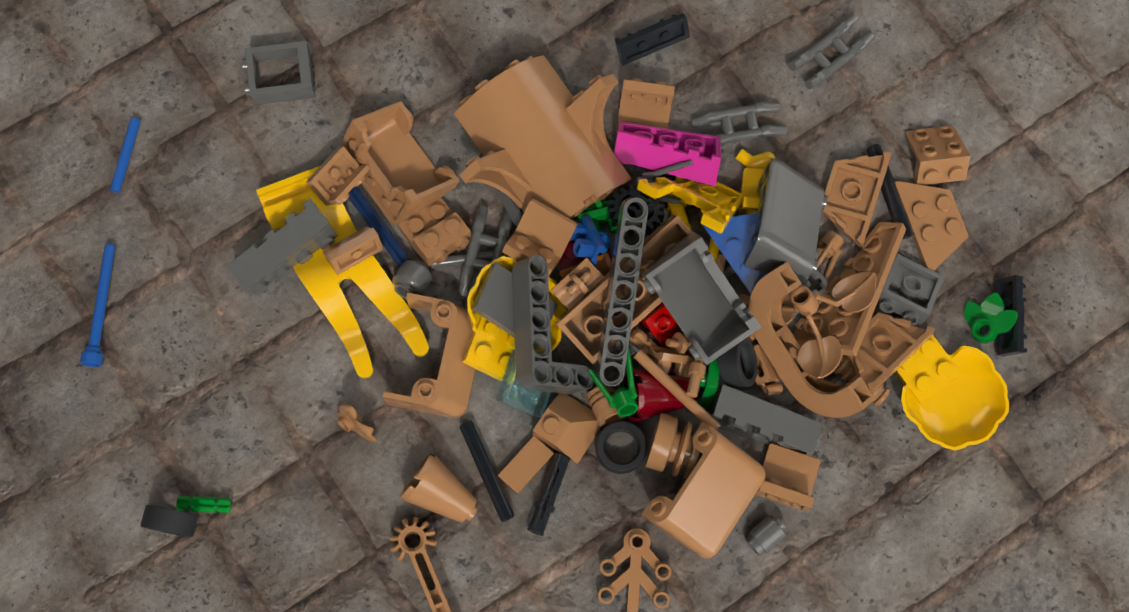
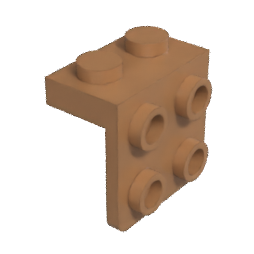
M637 78L624 79L616 136L619 121L668 129L675 86H669L664 82L646 83Z
M955 127L920 128L906 132L905 138L917 159L913 178L915 184L928 185L966 180L970 154Z

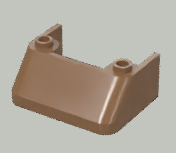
M407 293L406 299L409 308L430 312L431 319L436 326L449 330L437 380L430 378L418 380L413 386L411 397L384 391L383 399L387 405L450 418L461 417L467 411L476 372L475 368L462 362L473 333L467 310L447 300Z

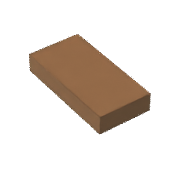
M533 436L501 471L498 477L518 495L550 460L554 453Z

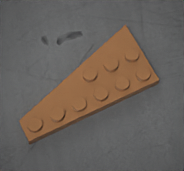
M879 222L867 236L862 249L855 258L850 257L845 263L846 269L840 276L836 275L826 287L825 292L821 294L823 297L836 301L832 296V290L840 280L857 273L874 271L877 276L876 293L872 304L861 312L849 313L843 309L842 305L835 307L818 300V309L812 315V318L819 330L821 339L826 336H835L841 343L842 355L856 356L905 234L906 228L903 223ZM801 318L795 325L797 329L793 333L800 347L809 340H816L808 319Z

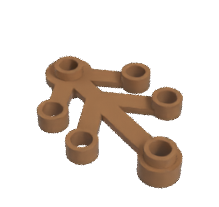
M632 529L627 532L623 539L624 547L613 557L602 561L600 564L601 574L609 577L616 572V567L630 556V568L611 585L599 590L597 597L600 603L610 604L614 600L615 595L629 583L627 612H638L640 585L652 598L653 605L656 608L664 609L669 605L670 598L668 594L661 592L641 569V559L643 558L654 569V575L658 580L665 581L670 578L672 573L671 568L667 564H662L649 549L651 540L644 530ZM633 538H640L642 546L634 547L632 544ZM605 563L612 564L613 571L611 573L604 572L603 565ZM660 567H664L668 571L665 578L658 575ZM603 591L611 593L609 601L602 600L601 593ZM658 595H663L666 598L665 605L660 606L657 604L656 598Z

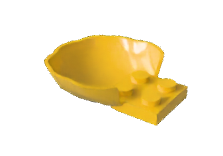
M502 256L495 259L491 264L498 263L512 273L513 266L518 261L511 257ZM488 264L481 269L476 279V284L468 294L467 314L473 333L462 362L509 385L513 382L516 374L515 338L471 309L490 269L491 264ZM548 277L549 299L558 304L550 322L552 352L558 346L562 336V330L554 321L566 311V307L551 291L558 283Z
M933 335L894 372L904 385L901 401L906 416L918 426L920 432L929 441L940 444L944 448L955 451L968 445H975L988 440L996 432L999 423L1009 413L1007 385L1002 376L996 371L991 358L977 348L961 346L953 354L948 355Z

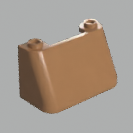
M402 101L352 120L341 142V146H344L359 165L367 164L370 169L365 174L366 178L362 184L387 219L394 225H398L456 188L460 181L454 170L448 166H441L436 169L409 133L413 125V115L407 110Z
M702 422L693 436L692 443L694 448L703 455L673 501L665 496L653 498L641 515L671 539L703 558H711L720 550L765 479V470L760 463L715 428Z

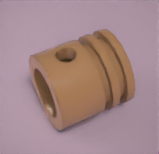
M604 384L613 397L614 392L618 390L617 387ZM598 387L587 394L586 398L601 427L625 418L617 414L616 408L609 407L607 399Z

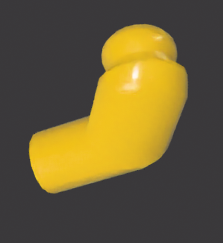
M742 149L735 159L746 167L765 169L770 158L775 159V156L772 152L768 151L753 156Z

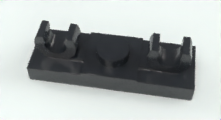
M685 14L671 15L672 18L665 21L661 19L660 22L641 29L634 34L628 33L625 38L620 40L616 38L615 43L620 63L624 66L690 38L688 21Z
M1019 275L996 279V293L1002 298L1005 310L1017 311V320L1014 326L1008 332L998 334L996 337L997 355L1002 357L1027 352V348H1024V339H1027V335L1024 334V302H1026V298L1023 297V289L1026 288V285L1023 283V277Z

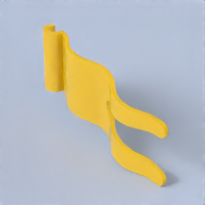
M320 166L256 190L272 229L284 227L286 223L285 218L293 212L297 215L305 210L306 207L303 204L311 198L338 234L332 245L357 232L343 203L340 205H325L306 184V181ZM320 248L312 254L313 257L308 262L301 265L298 263L293 267L305 288L337 332L359 377L364 379L371 377L374 369L361 330L339 284L344 279H351L358 285L398 330L416 356L422 357L428 353L429 345L417 319L404 299L396 293L393 283L374 256L337 275Z

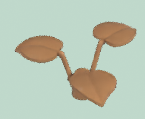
M874 271L857 273L840 280L832 290V296L836 301L823 297L818 292L813 294L805 286L794 289L784 297L781 310L786 325L792 321L794 313L799 312L806 316L816 336V340L807 341L798 352L799 365L806 373L818 379L824 378L837 368L842 358L843 350L839 340L835 336H826L821 339L819 330L812 318V315L818 309V300L835 307L842 305L843 309L849 313L865 310L872 304L875 298L877 276Z

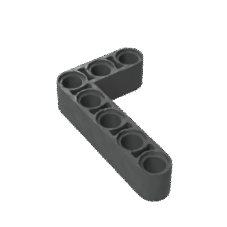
M532 255L516 262L513 266L512 277L516 378L519 386L526 390L572 394L593 387L594 381L588 373L589 367L552 362L548 266L545 259L540 255Z

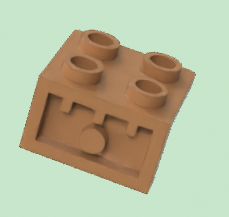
M531 199L515 233L505 244L502 252L517 261L532 255L542 256L547 263L549 277L558 265L578 224L541 202Z
M770 444L762 465L765 470V479L755 495L804 512L812 509L815 498L811 497V493L821 461L799 452Z

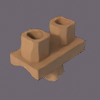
M585 258L556 284L551 291L570 310L605 277L593 266L588 258Z
M677 332L672 336V339H667V347L650 345L648 353L654 356L653 361L667 375L670 372L672 362H675L673 373L681 377L690 378L688 371L690 363L694 361V357L690 351L686 350L691 343L688 342L684 333Z

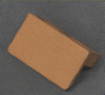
M364 227L323 250V254L335 273L339 275L383 250V247L373 227L371 229Z

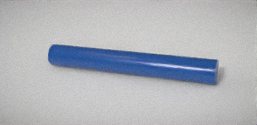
M130 118L110 186L111 192L120 193L140 126L141 121L139 119Z

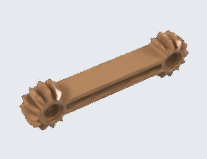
M414 517L412 526L409 525L407 519H403L402 522L405 526L403 530L397 525L393 528L400 535L390 536V541L399 543L391 547V551L394 553L402 550L397 557L399 561L404 560L407 554L410 556L432 612H452L426 550L427 546H437L436 541L427 539L436 534L435 531L429 530L425 532L429 526L427 521H424L418 527V517ZM411 534H418L421 538L420 545L413 549L406 546L407 537ZM418 555L424 556L436 585L434 590H429L417 561Z

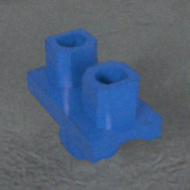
M583 216L581 222L577 223L578 225L570 239L575 241L573 252L576 257L588 258L593 266L596 267L598 254L607 252L611 245V238L606 232L597 231L591 217Z

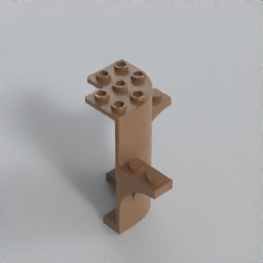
M544 55L535 58L529 56L522 62H519V60L511 62L504 72L492 80L486 79L480 82L475 87L476 92L465 97L459 103L461 107L454 113L483 154L481 158L477 155L465 164L467 168L460 174V177L465 184L480 182L495 187L511 198L523 213L529 201L535 199L573 220L587 207L613 195V193H617L620 188H623L632 180L611 150L604 131L603 115L605 104L609 94L619 83L613 74L604 77L602 75L596 76L588 83L590 87L586 91L582 90L573 97Z

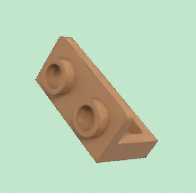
M341 146L306 181V184L325 205H340L349 198L350 190L365 180V174L370 168L367 164L359 165L344 146Z

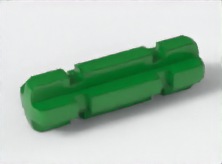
M178 496L176 501V509L179 511L189 512L191 509L193 512L215 513L218 511L219 513H230L232 508V500L226 497H219L217 499L215 497L193 496L191 498L189 496Z

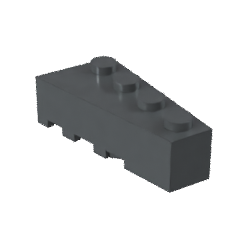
M311 198L303 204L306 207L305 210L297 215L293 212L285 218L286 223L284 227L272 229L264 235L263 244L260 246L259 244H253L227 265L244 291L249 295L263 293L268 289L269 283L275 279L280 280L286 277L291 272L290 269L295 265L308 262L313 257L312 254L320 248L322 250L326 249L335 242L334 239L338 237V234Z
M722 385L716 393L710 415L721 424L719 429L767 445L775 444L807 456L814 454L822 423L815 421L816 418L811 415L797 414L784 406L774 405L726 385Z

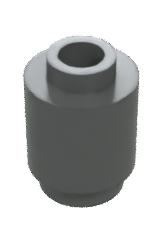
M767 516L748 533L749 536L745 541L758 556H761L763 553L767 554L786 537L783 532L786 530V527L776 516L773 519Z

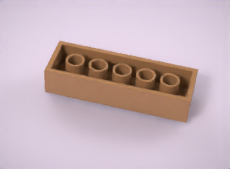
M671 215L644 240L631 329L662 302L656 292L651 295L643 284L642 280L646 278L643 273L681 240L692 233L677 215ZM625 257L619 263L620 269L623 272L629 271L632 267V260L629 257ZM611 270L604 276L603 280L570 310L567 309L554 321L592 364L598 360ZM621 284L616 288L617 298L622 299L627 296L628 287L626 284ZM618 311L612 315L611 319L613 325L616 326L622 324L625 318L623 312ZM619 339L610 340V342L608 343V350L612 346H614L619 341Z

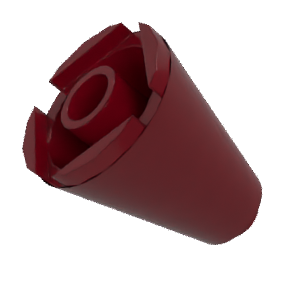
M632 368L635 390L638 395L635 398L638 410L634 414L627 416L630 421H640L660 415V413H668L685 408L646 369ZM668 374L687 392L690 378ZM624 376L623 382L625 388L629 389L627 376ZM699 390L697 397L693 398L694 400H697L699 398Z

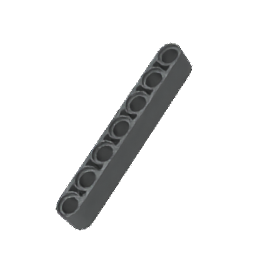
M640 198L625 199L621 203L597 362V375L608 386L620 384L625 374L648 216V206ZM632 202H636L640 207L639 215L634 218L630 217L627 212V208ZM629 229H632L636 234V240L631 245H627L623 240L624 233ZM624 257H629L632 260V267L627 272H623L619 267V263ZM621 284H626L628 287L627 296L622 299L617 298L616 288ZM621 311L625 319L622 324L615 326L612 323V315ZM612 339H619L621 343L619 350L616 352H609L608 343ZM608 366H615L617 369L616 375L611 379H606L604 377V370Z

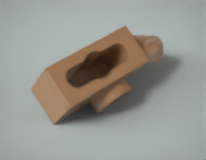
M753 346L757 358V376L755 381L757 385H760L762 394L767 397L782 393L783 387L780 384L781 379L761 346Z

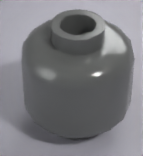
M407 260L402 263L392 281L396 293L406 299L407 293L422 295L430 284L432 277L428 266L420 260Z

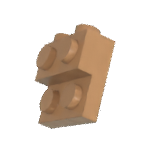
M439 198L398 224L400 232L428 267L434 263H442L456 249L457 251L464 249L469 244L471 238L470 229L456 212L453 213L442 198Z

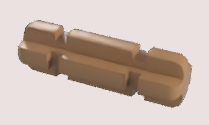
M634 329L630 334L629 340L634 345H637V348L642 350L653 361L654 356L649 354L648 351L650 345H657L650 338H647V335L642 330Z

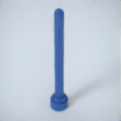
M107 243L104 246L88 347H85V351L81 352L80 364L88 367H102L104 355L101 354L102 350L99 347L115 253V245L113 243Z

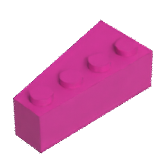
M619 121L614 154L623 164H632L655 171L692 160V165L666 174L715 186L721 161V137Z

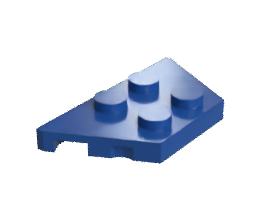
M758 213L733 216L721 234L703 225L751 294L758 281L768 274L744 267L746 255L752 249L751 238L755 232Z

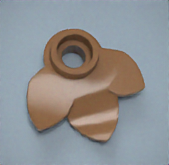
M347 404L339 406V412L336 414L339 419L337 423L342 429L347 432L352 430L369 442L377 441L372 436L374 429L361 424L362 418L353 406Z

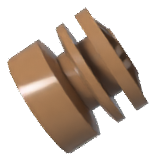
M660 413L648 450L645 468L662 473L667 463L670 462L673 463L672 476L676 477L680 467L683 466L682 479L687 480L702 457V453L695 449L692 443L694 436L691 435L692 422L688 421L681 432L677 430V417Z

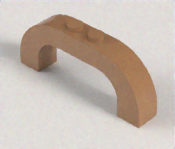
M786 262L761 278L751 293L748 311L761 326L760 329L754 332V336L777 371L779 378L784 382L795 399L803 406L826 417L841 418L856 414L864 410L875 400L861 376L846 384H833L823 378L818 379L806 373L799 365L798 352L801 347L787 327L781 308L784 297L802 285L789 263Z

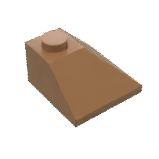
M559 393L533 429L532 436H535L550 448L569 457L572 462L578 464L601 429V426L591 409L569 395Z

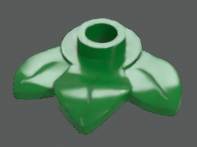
M993 293L980 306L973 302H967L964 318L972 326L971 333L973 338L980 343L986 344L995 340L998 334L1006 333L1014 326L1017 320V311L1005 310L1004 302L1000 295ZM988 326L989 333L987 335H983L982 329Z

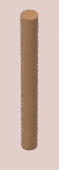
M642 350L634 356V359L701 422L712 426L716 430L721 426L692 397L687 396V392Z

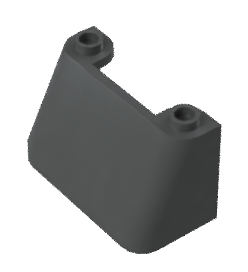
M770 158L758 182L757 193L761 197L755 232L751 238L752 249L746 255L744 267L770 273L788 262L800 282L806 283L810 274H815L818 268L819 259L815 258L821 213L826 206L828 195L824 194L822 187L783 161Z
M692 232L643 274L646 278L642 282L651 295L654 292L657 293L691 343L687 348L695 360L698 361L701 358L708 365L760 329L761 326L753 315L751 316L744 302L740 300L714 261L712 254L707 251L709 248L702 237Z

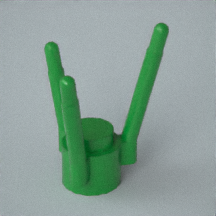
M629 347L626 360L629 389L625 388L624 382L621 381L619 384L620 389L616 390L612 397L592 369L588 370L593 381L607 399L609 407L616 408L617 414L622 417L630 416L638 410L635 399L638 395L634 385Z

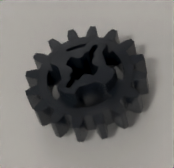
M630 185L629 191L620 188L619 194L613 193L612 200H609L607 217L612 219V227L617 226L621 203L627 198H640L646 202L648 216L645 232L648 235L653 233V229L656 230L663 223L665 204H660L661 197L654 199L639 190H635L633 185ZM632 202L628 206L627 212L629 216L634 218L639 215L640 207L636 202ZM632 229L627 230L628 237H632L635 232Z

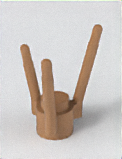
M827 231L823 237L818 236L817 250L820 253L817 258L819 259L818 267L825 257L831 258L824 275L827 283L835 263L842 253L840 248L844 244L843 238L833 231Z

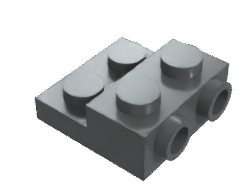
M897 254L877 304L886 313L895 312L903 316V319L911 321V325H922L931 313L944 277Z

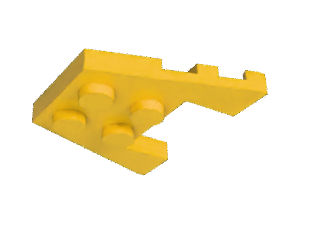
M676 176L674 181L665 177H658L653 183H648L647 179H640L637 190L654 199L672 193L679 197L681 202L700 208L703 213L701 224L720 234L736 213L744 196L716 181L715 186L678 176Z

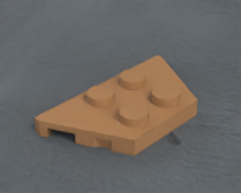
M884 152L883 155L873 157L866 155L853 160L843 159L835 161L824 193L828 195V199L822 213L862 247L888 168L891 152Z
M897 181L895 184L914 231L912 238L922 265L934 271L969 237L952 192L949 189Z
M878 312L869 322L857 355L848 356L858 377H862L873 394L933 336L935 329L927 326L926 329L911 325V321L895 319L890 315Z

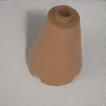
M429 452L421 461V466L416 472H413L399 498L460 523H463L465 519L470 521L478 510V507L475 506L477 499L436 455Z

